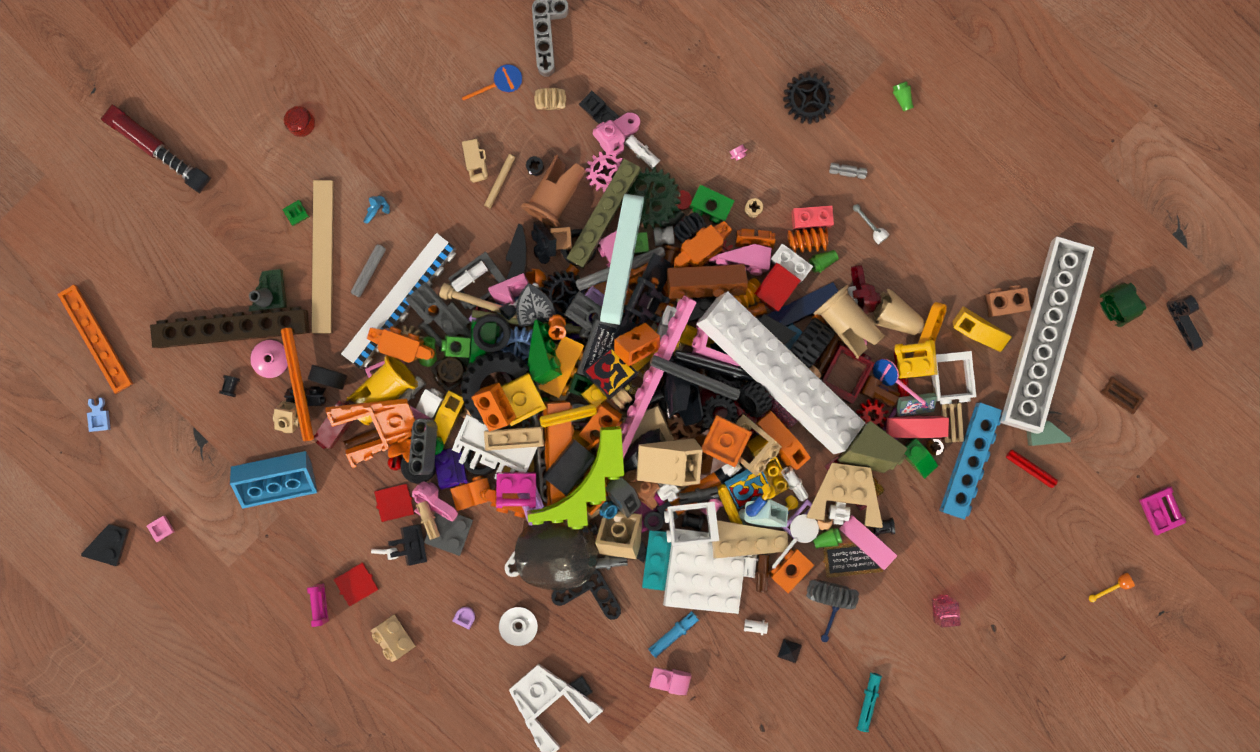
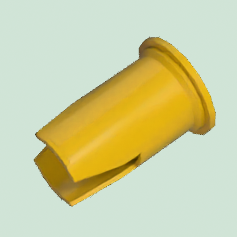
M386 355L384 357L385 364L347 397L346 401L350 400L360 404L397 400L407 389H416L418 382L403 362ZM370 415L358 419L361 423L368 426L373 422Z

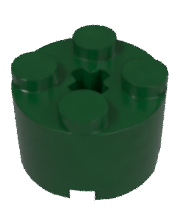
M1121 282L1100 295V298L1103 299L1100 305L1104 314L1110 321L1114 320L1117 322L1115 324L1117 327H1122L1140 317L1143 311L1146 310L1145 303L1138 297L1136 287L1132 283L1126 284Z

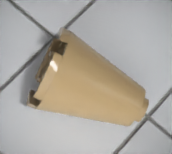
M886 289L887 293L882 292L880 294L881 304H877L873 316L869 315L870 320L875 325L911 335L921 333L925 326L923 323L924 319L894 291Z

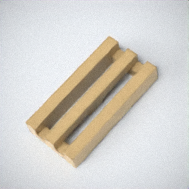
M961 403L941 405V416L947 417L946 408H949L951 438L943 437L946 443L964 442ZM954 408H956L958 438H956Z

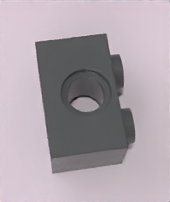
M621 476L620 479L608 482L605 490L610 500L617 506L618 510L629 518L641 506L635 489Z

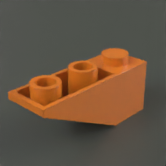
M769 411L756 423L759 428L782 446L778 456L786 467L791 466L793 469L798 470L811 458L802 444L772 411Z

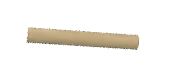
M508 155L484 206L491 209L516 158L515 156Z

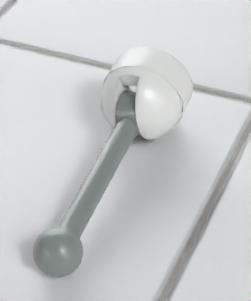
M858 204L853 206V210L858 212L874 230L873 239L878 245L882 243L890 234L884 228H876L860 210Z

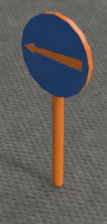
M502 65L494 74L495 83L462 97V100L469 99L493 87H497L505 93L515 92L522 84L521 72L513 65Z

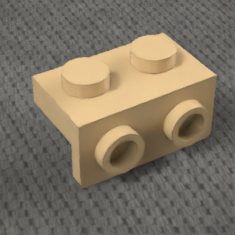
M395 615L371 630L372 638L377 644H380L384 656L391 662L399 659L416 647Z

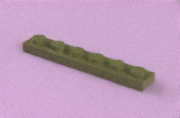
M623 159L567 256V260L585 268L621 206L624 194H628L639 175L641 167Z

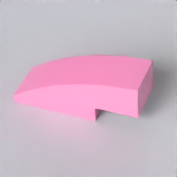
M853 515L849 517V521H845L839 527V530L881 569L885 570L897 557L890 548Z

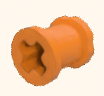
M553 315L548 321L550 327L548 333L552 339L561 340L566 335V320L561 315Z

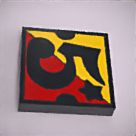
M613 347L609 348L583 371V374L608 400L613 398L638 376V372L632 366H628L614 353Z

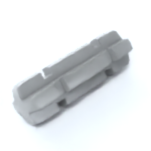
M831 163L829 173H840L843 176L854 178L857 176V178L865 179L867 169Z

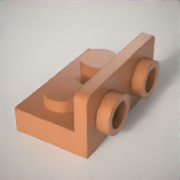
M637 469L626 472L622 478L635 489L639 500L654 510L658 505L654 497L655 493L660 489L659 485L654 482L638 481L636 479Z

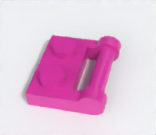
M497 472L496 508H502V506H529L530 508H536V472ZM502 493H530V499L502 498Z
M1172 486L1139 499L1154 535H1159L1187 522L1185 517L1181 515L1172 494L1174 492ZM1164 496L1174 516L1173 521H1171L1163 503L1162 497Z
M324 583L307 587V593L310 594L313 618L311 620V627L322 626L329 621Z

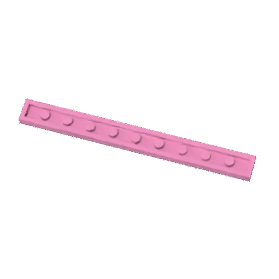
M685 295L679 300L676 306L677 311L674 317L670 319L666 335L662 336L659 350L654 355L668 361L670 360L695 307L696 301ZM651 366L645 372L644 382L641 388H638L636 391L635 401L627 411L625 422L620 426L623 458L664 371Z

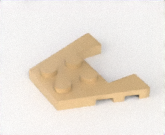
M832 463L806 518L824 520L826 501L829 500L866 505L864 526L882 528L883 525L871 468Z

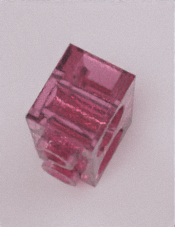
M939 595L937 599H932L934 623L940 627L961 626L959 602L949 597V595Z

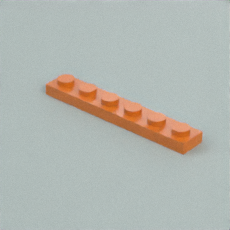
M72 285L58 293V297L113 392L117 394L133 385L132 380L77 285Z

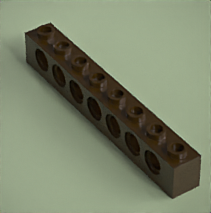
M301 306L290 307V311H283L282 308L271 309V313L257 310L252 311V315H244V312L233 313L232 317H225V314L213 315L214 318L206 319V316H197L192 321H187V318H177L172 323H168V320H158L156 324L150 325L152 348L157 349L282 336L281 329L288 327L292 328L293 335L310 333L308 311L302 309ZM289 316L291 318V324L286 327L283 323V320L285 317ZM270 318L272 320V326L267 329L264 325V322L266 319ZM249 320L253 322L251 330H247L245 327L246 322ZM232 322L234 329L228 332L226 326ZM210 324H213L215 327L212 334H209L207 331ZM191 326H194L196 330L193 336H190L188 333ZM172 328H175L176 336L171 338L169 332Z

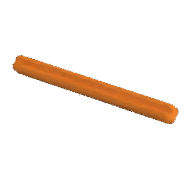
M289 327L281 329L302 439L305 442L314 439L293 331Z

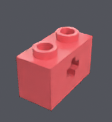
M832 206L794 208L791 211L793 230L817 229L818 227L831 228L834 225Z

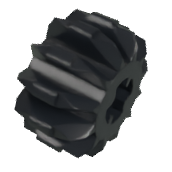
M690 213L676 224L674 233L678 240L684 243L689 238L693 239L701 228H707L701 215Z

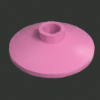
M265 340L257 344L251 353V365L255 372L266 378H274L281 375L288 367L284 345L275 340ZM267 355L271 356L270 362H266L265 357Z

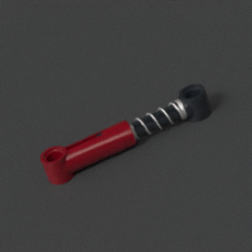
M111 104L101 117L104 123L118 131L150 157L161 159L163 164L169 165L170 169H174L177 175H182L184 183L199 194L212 179L197 167L193 168L190 165H186L183 160L176 157L177 155L170 153L169 149L166 150L164 142L140 126L115 105Z

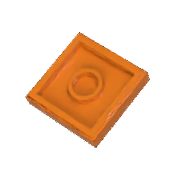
M716 415L701 446L702 452L736 467L752 432Z

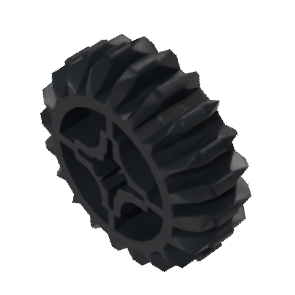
M810 72L806 73V78H804L802 73L799 74V80L793 77V84L788 82L787 87L789 89L784 90V94L788 96L783 97V101L789 102L785 104L784 108H791L788 115L796 114L793 120L796 121L800 117V123L802 124L805 119H807L808 124L812 123V118L815 123L819 122V117L824 120L826 118L825 113L830 114L831 112L828 107L834 106V103L830 101L835 99V95H830L834 89H827L830 82L823 83L824 76L817 79V73H814L813 78L810 77ZM805 84L814 85L810 90L798 88ZM818 89H820V91L823 94L824 104H822L820 102L821 100L817 97ZM794 92L798 94L797 97L801 100L799 108L794 101ZM814 92L810 102H807L806 105H804L807 98L806 96L811 95V93ZM807 107L820 109L812 113L804 112Z
M561 270L560 273L555 271L553 275L547 276L548 281H542L544 287H539V289L549 297L552 304L558 303L559 307L562 308L563 312H560L554 307L556 315H561L565 320L571 322L573 320L564 315V313L570 306L573 298L580 291L576 286V281L580 279V276L574 275L570 271L568 273L565 270ZM563 281L568 282L573 290H568ZM586 288L580 292L584 294L588 289Z

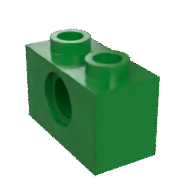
M700 184L690 204V208L693 209V213H698L701 216L704 214L710 217L709 220L711 222L720 224V222L722 223L726 220L735 200ZM713 201L716 204V209L713 211L708 210L706 203Z

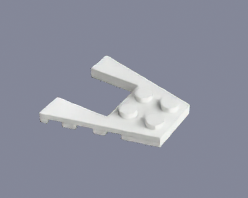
M537 664L509 689L541 752H556L560 749V745L536 719L559 697L564 695L588 724L604 710L540 664Z

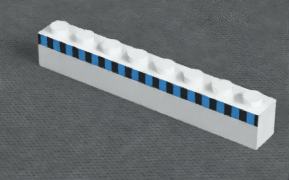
M436 233L341 354L358 368H367L373 361L372 356L374 353H379L378 344L367 339L369 329L372 327L386 329L390 328V326L396 327L399 322H404L409 315L407 312L411 308L405 299L424 282L431 287L433 285L431 281L435 276L438 278L445 269L443 266L447 261L450 263L454 259L457 249Z

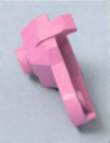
M626 113L615 121L608 120L600 123L593 129V135L607 154L617 156L624 151L625 139L638 131L640 118L634 113Z
M423 481L412 491V497L415 498L416 503L428 501L431 511H435L450 521L455 520L458 516L457 511L438 498L439 490L435 484ZM416 508L414 512L420 515L418 509Z

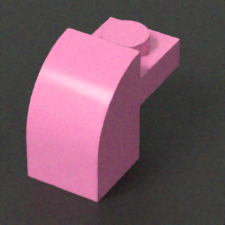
M654 667L650 687L669 691L671 694L687 695L691 673L676 669L670 671Z

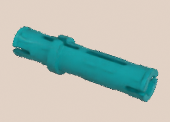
M870 673L867 689L864 690L865 698L856 728L859 731L869 732L876 698L880 694L878 692L882 678L880 674Z

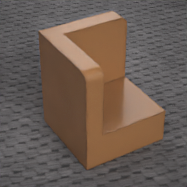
M551 228L552 235L557 239L556 250L572 249L571 228Z

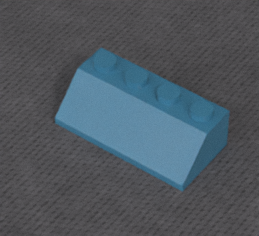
M307 451L231 466L230 485L242 509L317 493L313 467Z

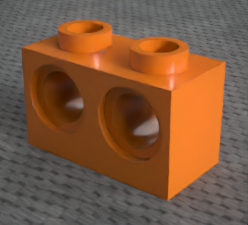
M500 383L481 388L472 396L474 405L477 407L489 432L508 426L516 418Z
M603 401L597 409V414L590 418L579 436L591 444L595 440L600 439V437L593 435L592 430L600 432V427L620 426L622 414ZM609 415L612 418V422H606L603 416Z

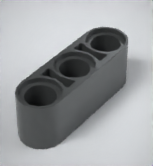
M417 419L413 423L409 470L414 475H429L434 469L437 424L434 420Z

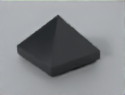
M783 639L777 657L796 663L802 645Z

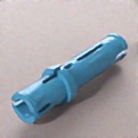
M691 611L680 622L677 621L675 626L649 647L648 650L657 658L680 636L686 635L687 630L698 622L699 619Z

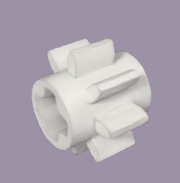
M658 483L660 489L657 493L663 501L668 499L669 502H672L679 498L677 495L680 492L679 486Z
M836 502L835 505H830L829 519H833L834 524L843 525V521H849L850 507H846V503Z

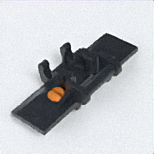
M653 253L642 277L637 279L638 284L628 304L623 308L625 313L621 324L618 325L613 335L614 338L647 323L648 319L657 323L660 322L661 317L657 316L655 312L660 303L669 304L671 300L669 297L663 296L661 292L667 281V269L673 268L674 264ZM635 315H637L638 320L635 323H633L632 319Z

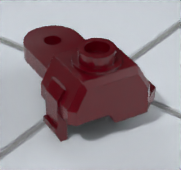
M862 265L852 266L853 286H856V290L852 291L853 298L857 299L858 306L865 314L873 312L877 304H881L880 293H876L873 285L866 283Z

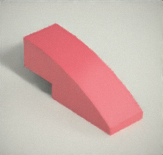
M941 415L887 418L886 433L893 438L948 437L949 418Z

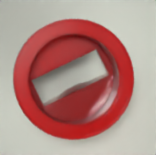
M400 456L389 458L388 467L394 471L400 470L402 458ZM394 458H397L396 466L393 468Z

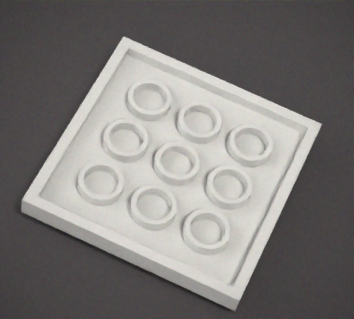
M675 528L676 541L710 537L709 532ZM712 542L671 546L663 605L738 614L745 559L743 558L746 556L715 559L713 558Z

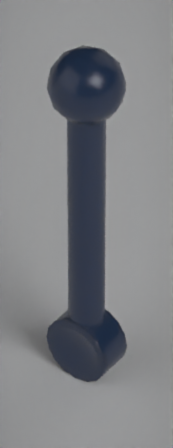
M832 606L833 611L826 631L821 636L822 642L829 640L828 634L835 614L840 609L839 607Z

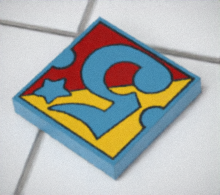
M748 469L724 482L738 509L744 507L747 502L754 501L760 495L762 496L764 494L762 486L769 484L763 472L755 476Z

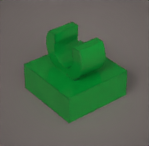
M300 200L282 209L293 227L310 217Z

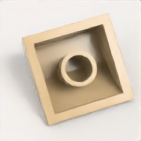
M617 511V514L611 519L603 517L595 542L599 554L637 559L641 544L642 514L633 513L627 518L622 512Z

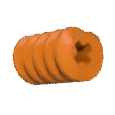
M821 227L817 228V232H815L814 228H810L809 234L806 229H802L801 234L796 229L794 235L791 230H788V246L793 252L796 253L797 248H799L801 253H804L805 247H807L809 253L812 251V247H815L816 251L819 252L820 246H823L824 251H827L829 242L827 227H825L824 232Z

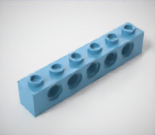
M983 403L975 404L964 436V442H962L939 511L964 520L966 516L970 515L972 509L970 503L972 498H975L978 488L976 486L978 480H981L983 477L984 469L982 468L984 462H987L990 457V451L988 450L990 444H993L997 434L995 430L1001 424L1002 410ZM983 420H986L989 424L988 429L985 431L981 428ZM977 438L982 440V446L979 449L974 444ZM971 456L976 458V464L973 467L968 464ZM968 474L970 482L964 485L962 477ZM961 492L964 495V500L958 503L956 495Z

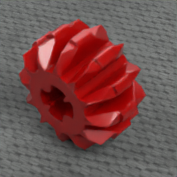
M867 399V406L864 403H860L859 405L863 410L856 409V413L861 414L859 417L865 424L871 421L868 412L873 410L876 418H872L871 422L883 428L884 424L881 421H887V417H883V414L888 413V410H881L885 404L881 403L878 406L877 399L873 401V404L870 399Z

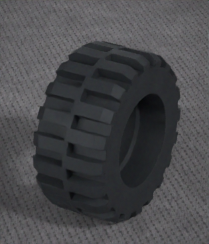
M502 350L493 353L485 352L486 355H479L473 363L470 362L467 366V371L463 373L461 392L465 407L470 412V415L473 418H477L482 424H484L483 419L474 405L472 396L480 390L482 381L489 374L506 372L514 379H517L529 373L531 377L528 365L523 359L511 352L505 353ZM532 380L533 383H534V385H535V387H536V389H537L536 382H535L534 380Z

